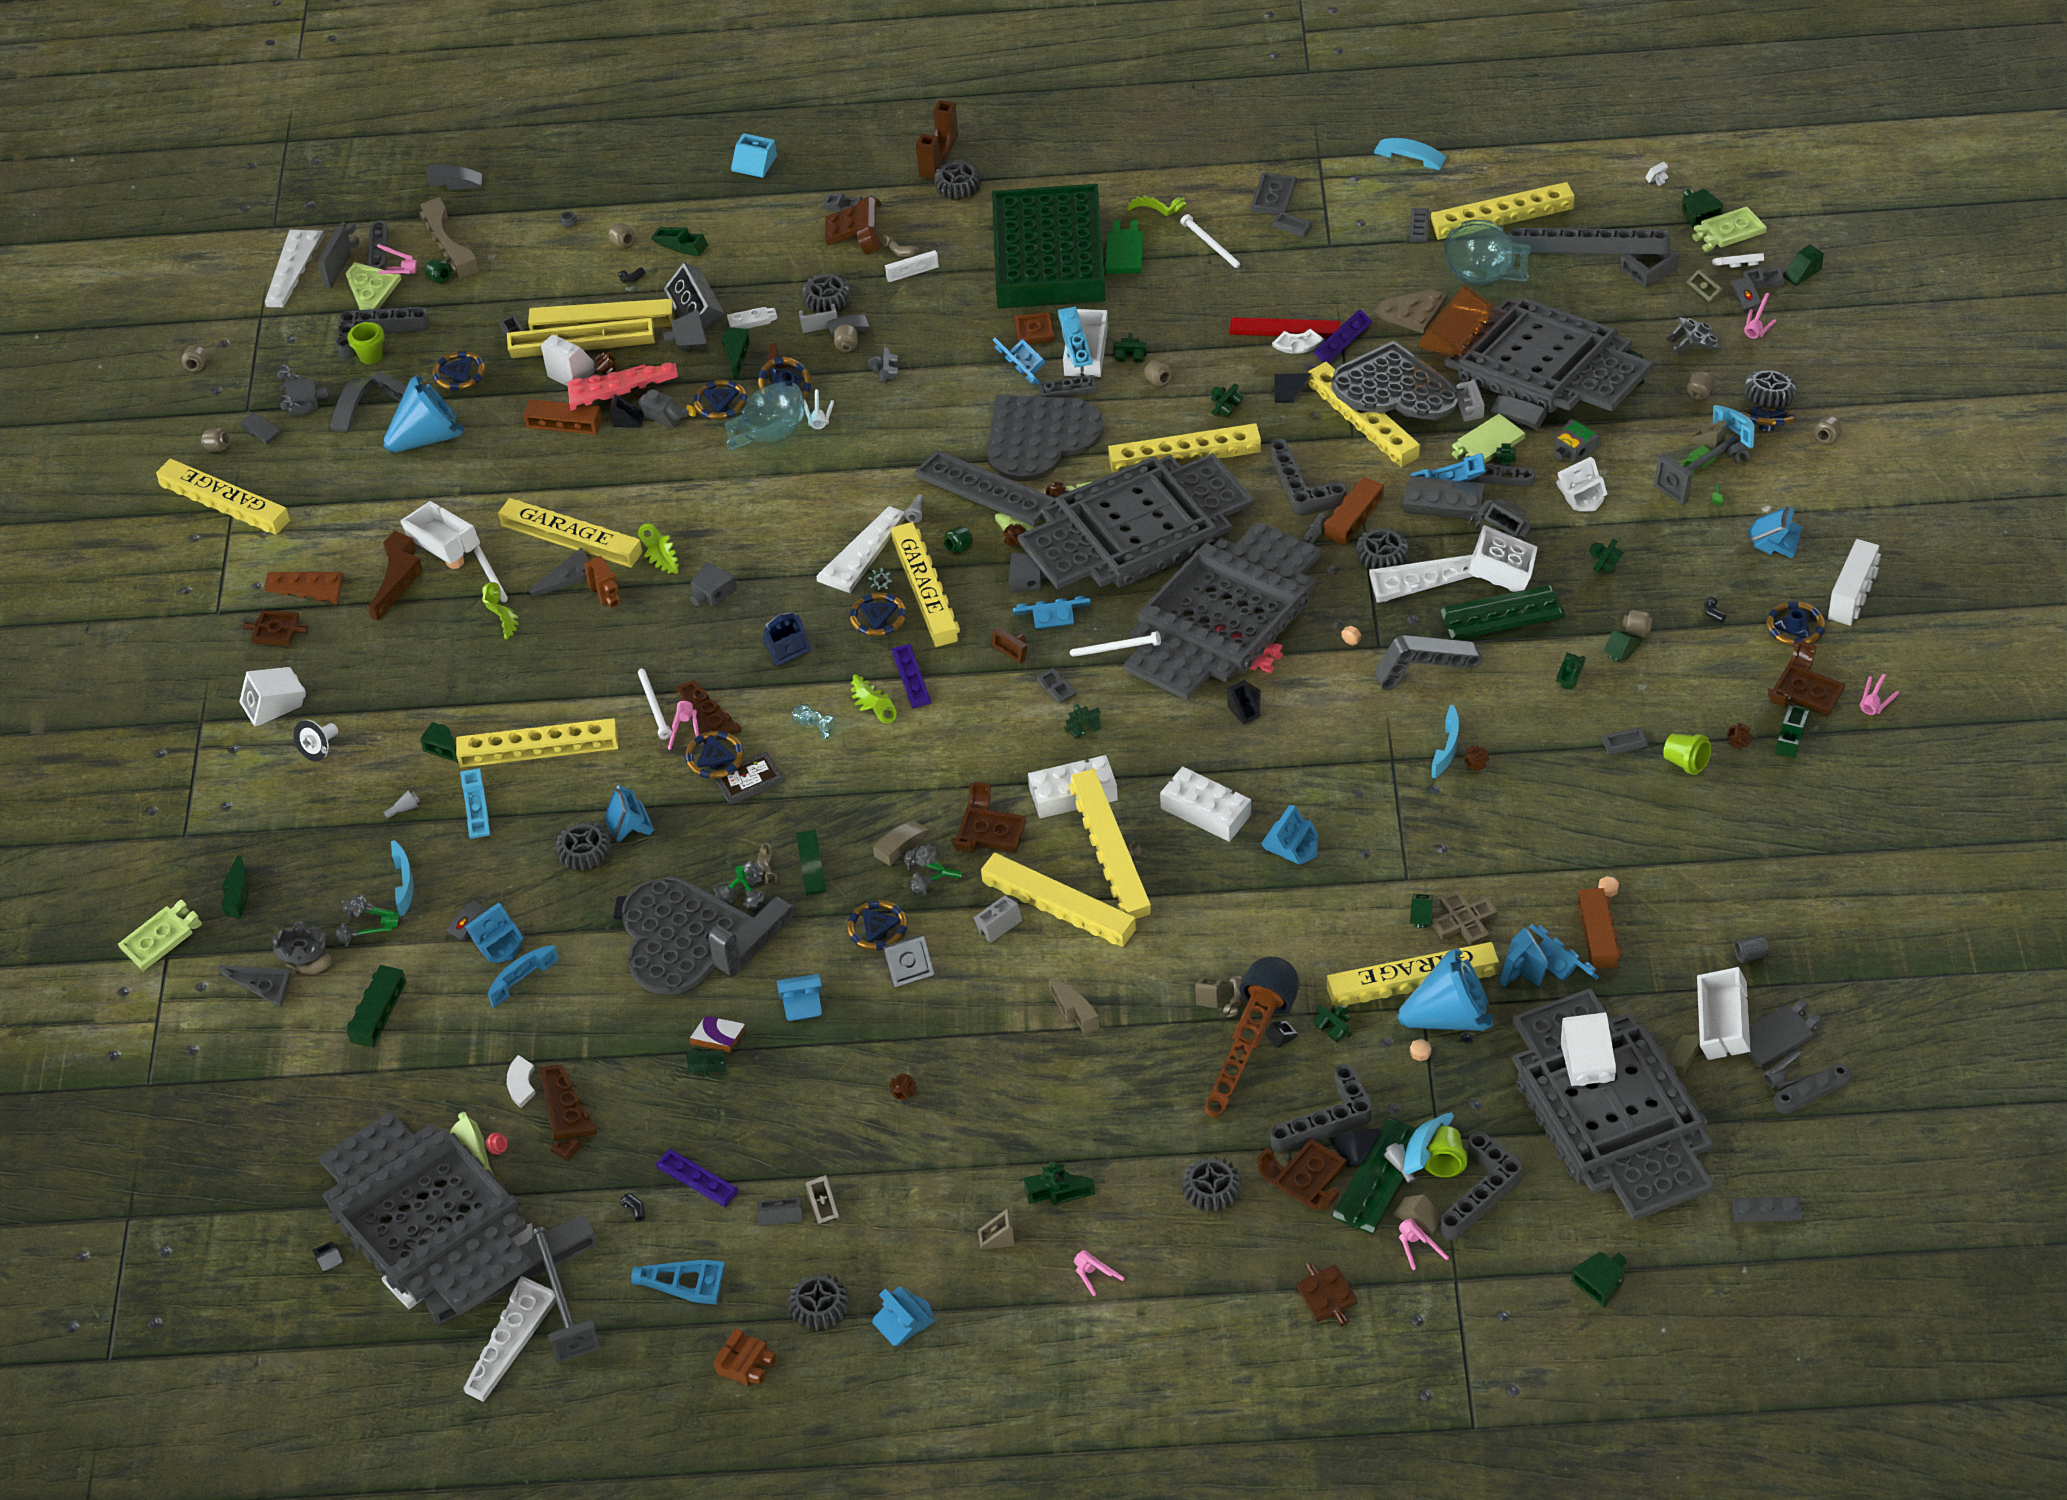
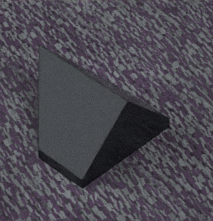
M1312 373L1274 374L1275 403H1293L1294 398Z
M613 395L610 410L614 427L640 428L644 418L643 412L618 395Z
M1242 680L1227 688L1228 708L1242 724H1246L1261 716L1260 689L1246 680Z
M1379 1128L1351 1130L1328 1139L1338 1154L1347 1160L1346 1166L1353 1167L1362 1164L1381 1130Z

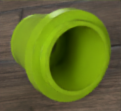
M363 322L354 326L349 331L347 338L349 345L355 350L359 360L364 364H374L380 361L383 357L384 341L382 327L372 322Z
M1673 733L1666 740L1663 751L1664 758L1683 768L1686 773L1696 775L1703 771L1709 762L1711 744L1708 737L1701 734L1682 735Z
M1438 1127L1426 1147L1431 1156L1424 1168L1429 1173L1438 1177L1448 1178L1457 1176L1465 1170L1467 1165V1154L1462 1146L1461 1135L1453 1127Z

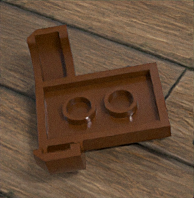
M869 196L858 200L857 205L853 207H848L845 210L826 216V243L830 245L857 235L861 248L866 255L878 251L882 247L876 234V206H882L880 200Z
M1800 641L1796 642L1792 658L1774 689H1768V697L1771 703L1785 708L1792 702L1829 716L1845 689V683L1809 671L1817 646Z
M974 782L969 786L968 805L957 837L951 838L952 845L956 851L973 853L976 846L1017 852L1026 824V816L989 810L991 784Z
M1310 1138L1285 1168L1279 1164L1274 1156V1151L1268 1147L1257 1157V1164L1260 1174L1270 1184L1311 1209L1326 1210L1336 1200L1339 1191L1333 1187L1329 1192H1324V1190L1347 1165V1160Z

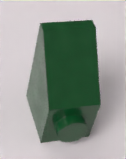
M1811 244L1797 252L1784 272L1783 278L1795 286L1799 285L1822 269L1824 253Z
M1613 630L1604 648V652L1608 653V658L1614 661L1627 660L1642 643L1643 639L1638 636L1629 635L1626 631Z
M431 722L420 738L423 751L458 762L456 745L449 727Z
M1412 895L1410 924H1414V927L1427 928V925H1431L1434 895Z

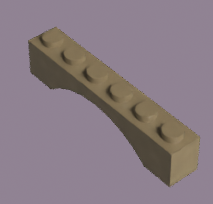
M438 197L421 203L422 211L419 212L423 222L426 221L427 230L429 232L432 231L433 240L438 242L437 245L440 252H444V258L449 263L452 273H456L458 278L461 279L479 272L476 258L471 249L455 243L445 234V228L449 219L441 198Z

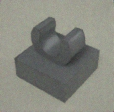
M1742 442L1731 445L1726 450L1728 457L1734 456L1736 464L1741 461L1739 455H1743L1745 461L1750 459V454L1747 451L1750 448Z

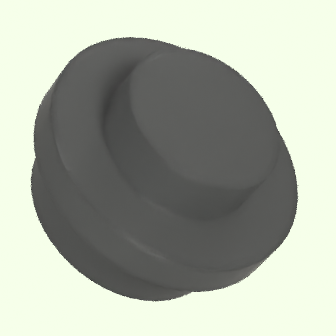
M565 211L561 214V225L571 227L576 224L577 216L574 212Z

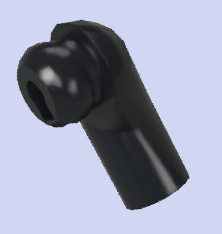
M639 267L630 274L626 270H622L618 273V276L623 283L636 282L646 272L642 267Z
M1708 597L1707 602L1704 603L1706 615L1723 623L1726 614L1717 610L1716 604L1718 601L1716 598Z
M632 1193L625 1194L620 1199V1204L625 1206V1208H633L635 1221L645 1220L643 1201Z

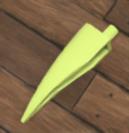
M461 1112L458 1115L460 1121L452 1127L450 1134L455 1133L462 1146L466 1145L469 1148L472 1157H477L483 1164V1168L485 1170L489 1169L492 1172L485 1149L484 1138L477 1123L470 1119L466 1112Z

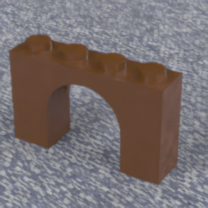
M939 100L933 111L935 134L928 135L922 133L916 143L919 177L934 179L936 170L940 169V165H943L959 135L956 103Z

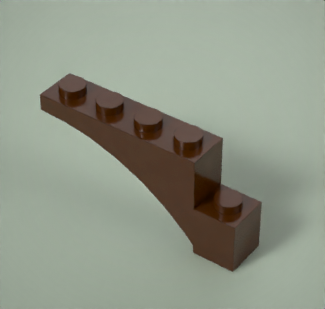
M395 530L383 542L386 555L388 556V567L379 591L368 604L371 618L377 621L423 572L420 558L414 556L416 549L413 538Z

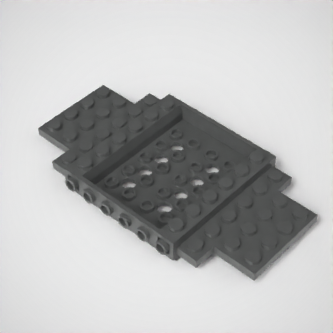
M1523 297L1519 301L1507 298L1498 308L1466 298L1425 338L1426 345L1451 353L1445 359V366L1458 370L1460 380L1469 382L1475 379L1479 387L1535 404L1551 413L1558 407L1570 411L1580 400L1613 411L1654 368L1653 362L1626 353L1632 347V340L1618 336V330ZM1539 326H1542V327H1543L1542 329H1539V330L1533 329V327H1534V328H1537V327H1539ZM1530 336L1532 337V339H1530V340L1522 339V338H1528V337H1530ZM1564 338H1574L1570 341L1564 340ZM1518 347H1521V348H1522V349L1519 350V351H1514V350H1512V348H1513V349H1516V348H1518ZM1560 347L1564 348V349L1561 350V351L1553 350V349H1559ZM1511 358L1509 361H1502V359ZM1549 358H1552V359H1553V360L1550 361V362H1545V361H1543V359H1544V360L1549 359ZM1542 369L1541 372H1533V370Z
M1214 453L1183 466H1180L1172 455L1160 460L1154 456L1055 497V504L1041 509L1042 517L1047 523L1018 535V542L1056 589L1090 575L1100 587L1114 582L1120 588L1192 557L1195 551L1205 542L1213 546L1219 536L1232 531V525L1225 517L1253 506L1254 499ZM1134 489L1142 490L1143 492L1141 494H1135L1132 491ZM1148 501L1153 502V504L1145 506L1143 502ZM1100 504H1110V507L1103 508L1100 506ZM1157 512L1159 514H1163V516L1161 518H1155L1153 514ZM1114 514L1120 516V518L1113 520L1110 516ZM1167 524L1173 526V529L1166 530L1163 526ZM1124 526L1130 528V531L1123 532L1120 528ZM1134 538L1136 540H1140L1141 542L1138 544H1133L1130 542V540Z
M1259 521L1237 544L1219 538L1213 546L1205 542L1184 563L1181 569L1173 574L1172 578L1162 586L1161 590L1151 597L1145 607L1139 610L1137 615L1139 624L1130 632V638L1150 636L1152 632L1158 631L1161 637V644L1156 646L1153 643L1141 645L1123 664V670L1186 700H1189L1210 676L1227 683L1235 674L1238 676L1242 675L1263 654L1264 650L1275 641L1280 632L1286 629L1291 620L1297 617L1302 608L1308 605V594L1316 586V580L1304 574L1322 555V549ZM1208 588H1215V589H1216L1215 592H1210V593H1207V592H1206V590H1207ZM1224 595H1231L1232 599L1223 600L1222 597ZM1241 602L1248 603V606L1239 607L1238 605ZM1257 609H1262L1265 611L1264 613H1260L1257 615L1254 614V611ZM1185 612H1193V613H1194L1193 616H1187V617H1185L1183 614H1184ZM1202 619L1210 620L1209 623H1199V621ZM1218 626H1224L1226 628L1225 630H1221L1219 632L1215 630ZM1236 633L1242 635L1241 638L1233 639L1231 636Z
M1591 988L1513 1016V1023L1529 1050L1513 1056L1512 1061L1519 1071L1518 1081H1516L1517 1088L1520 1093H1524L1526 1096L1528 1107L1535 1111L1539 1125L1545 1128L1549 1142L1554 1143L1559 1159L1564 1160L1568 1174L1574 1177L1577 1184L1585 1181L1592 1194L1613 1187L1633 1221L1714 1190L1712 1181L1695 1156L1712 1149L1713 1144L1705 1133L1707 1126L1706 1117L1698 1111L1694 1098L1688 1095L1684 1082L1682 1080L1679 1081L1675 1068L1667 1062L1663 1049L1657 1046L1653 1033L1651 1031L1648 1032L1645 1025H1637L1630 1013L1611 1020L1607 1015L1616 1065L1615 1075L1618 1079L1615 1082H1599L1596 1089H1588L1586 1085L1571 1086L1561 1047L1563 1018L1605 1013ZM1633 1067L1637 1069V1073L1630 1075L1625 1072V1069ZM1574 1089L1578 1091V1095L1570 1097L1566 1094V1091ZM1652 1099L1656 1101L1658 1105L1654 1108H1650L1645 1104V1102L1647 1100ZM1633 1107L1638 1110V1113L1636 1115H1629L1626 1109ZM1613 1114L1618 1117V1121L1614 1123L1608 1122L1606 1116ZM1594 1122L1599 1127L1596 1130H1589L1586 1124Z
M389 1111L318 1157L321 1165L339 1183L322 1194L331 1211L328 1215L335 1225H340V1229L346 1237L350 1236L352 1238L351 1241L357 1250L362 1249L364 1251L363 1255L369 1263L373 1262L375 1264L374 1266L381 1276L385 1275L387 1277L386 1280L392 1289L397 1288L401 1294L409 1293L416 1302L436 1290L460 1316L533 1267L532 1260L512 1240L514 1236L527 1228L526 1222L520 1217L517 1199L513 1194L509 1195L505 1186L501 1182L497 1183L492 1172L489 1169L485 1170L481 1161L477 1157H472L469 1148L466 1145L462 1146L456 1134H450L445 1127L438 1131L431 1123L413 1135ZM439 1181L447 1182V1185L443 1188L435 1187ZM421 1193L429 1194L425 1200L417 1199ZM403 1205L411 1206L407 1212L399 1211V1208ZM462 1206L471 1207L467 1213L459 1212ZM385 1217L392 1218V1221L388 1224L380 1223ZM444 1218L452 1219L449 1225L440 1224ZM426 1230L434 1231L431 1237L422 1236ZM409 1242L416 1244L411 1250L404 1249L405 1244Z

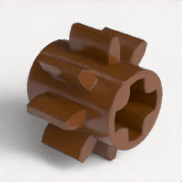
M603 352L595 358L597 362L595 368L599 373L604 375L617 369L615 366L617 360L611 353L605 354Z
M1055 481L1054 484L1051 483V486L1049 485L1046 488L1045 494L1055 498L1069 491L1068 488L1063 486L1062 482Z
M1017 523L1015 525H1008L1003 532V535L1006 537L1004 542L1009 546L1014 547L1016 545L1019 547L1021 544L1018 542V535L1024 533L1026 529Z
M1741 723L1732 725L1727 731V738L1730 739L1728 744L1738 749H1741L1742 746L1747 747L1752 741V734L1749 733L1751 728Z
M1473 745L1466 749L1467 755L1464 756V762L1469 769L1474 768L1475 771H1480L1487 767L1485 762L1489 760V755L1485 748Z
M901 1073L897 1075L896 1079L891 1078L889 1084L891 1088L890 1093L898 1100H907L909 1095L914 1096L917 1088L915 1087L916 1082L913 1081L910 1075Z

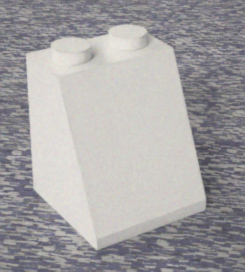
M552 334L541 344L547 376L568 386V381L575 378H589L596 371V363L580 347Z
M290 667L247 671L240 703L253 725L259 726L301 707L306 691Z
M1606 1012L1563 1018L1561 1047L1571 1086L1615 1081L1616 1065Z

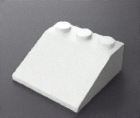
M1484 525L1474 550L1468 573L1477 578L1486 579L1494 585L1508 588L1511 592L1523 591L1531 578L1538 547Z

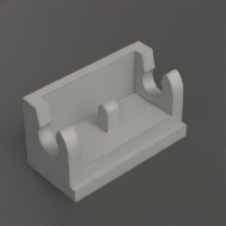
M831 304V311L804 316L803 311L800 310L799 317L803 333L827 329L828 321L837 318L835 305Z
M1475 379L1459 383L1457 385L1458 389L1465 388L1457 393V405L1463 421L1484 418V402Z
M1006 895L973 917L980 935L985 933V937L990 943L1023 921L1018 904Z

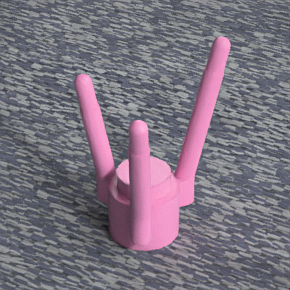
M380 244L377 245L378 248L405 258L401 262V267H386V270L378 271V274L416 273L417 260L412 259V255L403 254Z
M1769 293L1765 294L1755 319L1752 321L1753 310H1749L1746 326L1743 330L1749 338L1763 337L1764 333L1776 323L1774 319L1763 328L1762 322L1759 320Z
M1885 674L1881 675L1873 693L1870 695L1868 693L1872 677H1868L1864 695L1859 704L1861 710L1868 715L1880 714L1882 709L1899 695V691H1896L1882 704L1880 703V697L1877 693L1886 677Z
M680 701L677 704V711L672 725L673 731L668 746L669 750L672 749L680 721L687 722L692 717L695 736H699L696 718L697 710H694L692 703L688 701Z
M1407 1219L1401 1223L1399 1230L1402 1234L1399 1236V1239L1403 1243L1412 1270H1415L1416 1266L1407 1241L1416 1242L1421 1239L1424 1243L1428 1242L1445 1260H1449V1256L1417 1225L1414 1219Z
M1087 1250L1079 1252L1074 1259V1263L1078 1266L1076 1272L1082 1277L1093 1296H1096V1292L1085 1272L1092 1273L1098 1268L1108 1276L1113 1275L1121 1281L1125 1279L1122 1275L1100 1262L1095 1256H1092Z

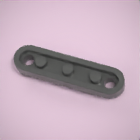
M377 220L370 225L367 264L368 266L384 270L387 262V251L378 248L377 245L388 246V226L385 221Z
M1835 1064L1783 1089L1774 1096V1108L1780 1113L1787 1114L1848 1085L1851 1079V1070L1846 1065Z

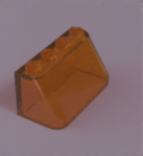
M1463 285L1429 325L1417 346L1425 351L1451 357L1459 356L1465 349L1463 345L1465 343L1468 345L1474 338L1472 334L1474 332L1478 334L1483 327L1481 323H1487L1492 316L1490 311L1493 305L1469 287Z

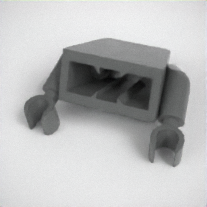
M280 365L277 373L278 378H287V380H285L286 396L282 395L279 403L282 410L288 409L290 417L300 414L305 415L310 411L317 410L319 408L318 399L329 397L327 387L317 388L314 379H305L292 372L288 373V366Z
M1504 498L1485 501L1477 511V514H1473L1470 517L1468 525L1472 522L1476 523L1475 530L1480 527L1482 518L1522 541L1525 540L1530 529V522L1526 518V511Z

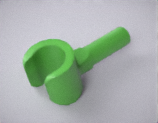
M1719 484L1715 486L1711 504L1721 506L1724 495L1719 494Z

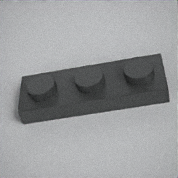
M1800 1197L1732 1198L1731 1200L1733 1222L1802 1220Z

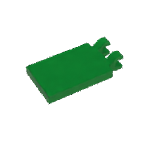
M1131 219V229H1121L1120 220H1113V231H1107L1106 274L1142 273L1143 231H1138V219Z

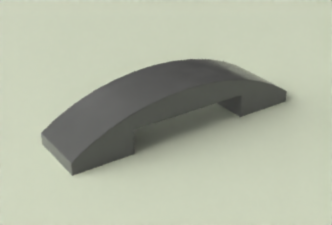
M355 377L348 382L335 407L331 430L349 432L355 420L353 414L363 394H368L372 382L370 379Z

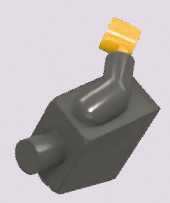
M650 389L638 401L645 418L671 428L676 426L679 419L688 416L695 417L696 415L694 406L687 404L686 408L679 409L670 396L657 392L654 389Z

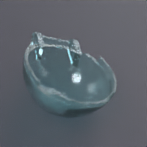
M1469 220L1462 222L1460 227L1450 231L1446 237L1444 253L1446 263L1456 278L1469 285L1487 286L1501 279L1528 280L1527 264L1531 247L1525 244L1511 243V239L1503 231L1504 228L1493 222ZM1515 254H1521L1520 270H1512Z
M785 382L775 383L760 389L747 398L748 404L742 409V414L727 421L724 425L728 433L727 447L734 450L752 441L776 443L791 436L801 424L804 415V398L799 386L795 383H792L793 386H787ZM740 430L741 433L735 435V431Z

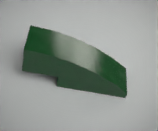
M660 227L651 237L654 242L687 255L700 256L708 247L703 234L689 233L687 228Z
M1793 704L1789 705L1777 740L1775 754L1796 758L1810 708Z
M816 830L796 833L805 893L806 895L826 892Z
M237 855L222 884L225 896L221 902L225 916L241 919L244 912L249 889L246 867L240 855Z
M1068 1174L1067 1184L1060 1185L1059 1190L1053 1187H1045L1046 1181L1040 1179L1042 1175L1023 1178L1029 1204L1051 1199L1054 1206L1095 1195L1094 1180L1084 1176Z

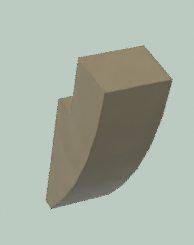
M915 821L907 822L895 828L873 846L874 857L891 866L900 856L904 858L906 852L912 850L929 833V829Z
M1050 978V992L1067 1022L1076 1020L1084 1035L1100 1029L1099 1016L1090 1003L1067 984L1055 978Z

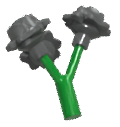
M930 844L921 846L920 849L916 847L913 850H908L904 857V863L908 866V871L919 865L921 867L927 866L940 872L932 877L927 876L925 878L920 876L918 872L913 874V879L910 881L912 890L915 893H921L922 896L927 894V885L932 884V881L943 876L958 879L962 876V871L945 868L938 863L935 858L936 847Z
M749 861L746 865H738L735 868L737 878L731 884L719 882L718 886L714 888L716 898L732 904L733 900L737 898L734 886L738 882H742L748 895L745 897L743 906L747 907V909L755 910L764 903L766 893L762 890L755 892L748 883L754 886L757 882H761V875L764 874V871L760 868L759 863Z

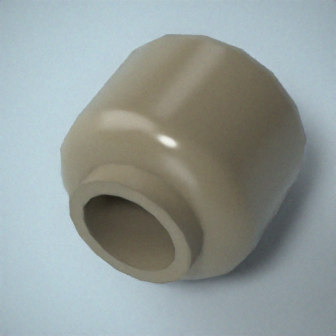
M617 223L611 227L609 240L612 244L620 248H628L634 242L635 233L629 226Z
M847 324L839 326L834 332L835 347L844 352L854 350L858 344L857 330Z
M197 345L186 348L182 356L183 366L191 372L203 369L207 361L206 351Z
M1153 360L1148 363L1144 371L1146 380L1158 387L1166 385L1172 375L1170 367L1160 360Z
M1707 372L1694 373L1687 384L1689 395L1699 400L1708 398L1714 387L1713 378Z
M1823 417L1814 428L1815 438L1823 444L1834 442L1842 431L1841 423L1835 417Z
M219 427L205 430L201 437L202 446L210 453L224 451L230 443L229 434Z
M1631 610L1628 616H1624L1623 627H1626L1627 634L1645 637L1647 633H1651L1653 618H1650L1648 612Z

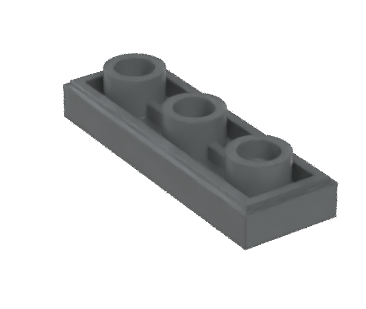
M1093 375L1047 381L1039 384L1041 397L1064 398L1097 393Z

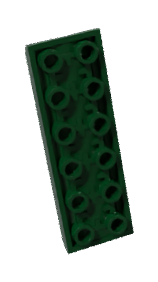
M1551 585L1445 606L1440 610L1451 640L1566 617L1556 591Z
M1392 1117L1386 1120L1379 1136L1333 1213L1334 1219L1369 1234H1374L1405 1180L1402 1172L1384 1156L1387 1152L1386 1148L1394 1143L1398 1145L1403 1144L1406 1153L1408 1143L1418 1128L1409 1126Z

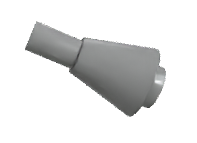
M917 495L915 501L904 511V517L907 521L918 523L922 520V502L924 500L922 495Z
M408 790L393 807L383 813L389 819L398 812L401 813L419 807L417 803L420 800L414 791L410 793Z
M1394 1143L1387 1147V1152L1384 1156L1402 1172L1407 1183L1414 1181L1415 1177L1412 1173L1407 1175L1404 1172V1145Z

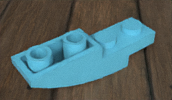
M1076 306L1058 310L1063 338L1074 368L1092 365L1093 361Z

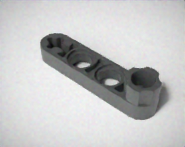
M376 371L370 376V380L376 388L399 402L401 401L407 388L406 386L381 371Z
M1485 464L1486 472H1492L1493 475L1487 476L1483 473L1469 480L1470 482L1529 487L1535 483V472L1530 468ZM1511 474L1512 477L1506 478L1503 475Z

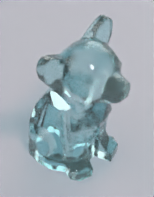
M798 704L793 710L792 720L794 722L818 726L822 738L828 739V733L835 726L832 715L822 717L820 713L810 709L808 704Z

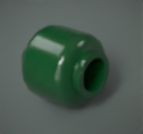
M432 259L425 266V275L429 280L442 284L450 278L451 267L445 261Z
M957 526L945 533L944 545L948 551L956 554L971 547L972 534L967 528Z

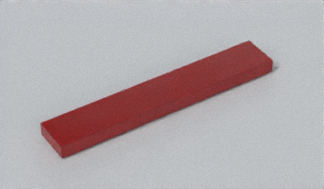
M1231 317L1230 335L1280 336L1284 331L1290 334H1301L1311 329L1322 338H1329L1340 328V321Z

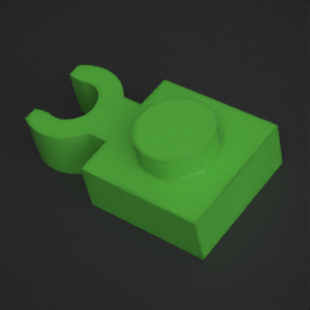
M1704 445L1700 446L1689 454V458L1682 461V466H1688L1710 450ZM1716 457L1700 466V468L1704 469L1716 461Z

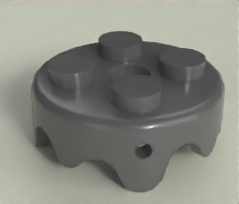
M302 921L295 922L290 930L280 929L278 936L272 935L275 956L284 962L294 963L295 965H304L307 962L318 959L324 954L326 949L325 932H321L318 927L314 928L313 931H309Z

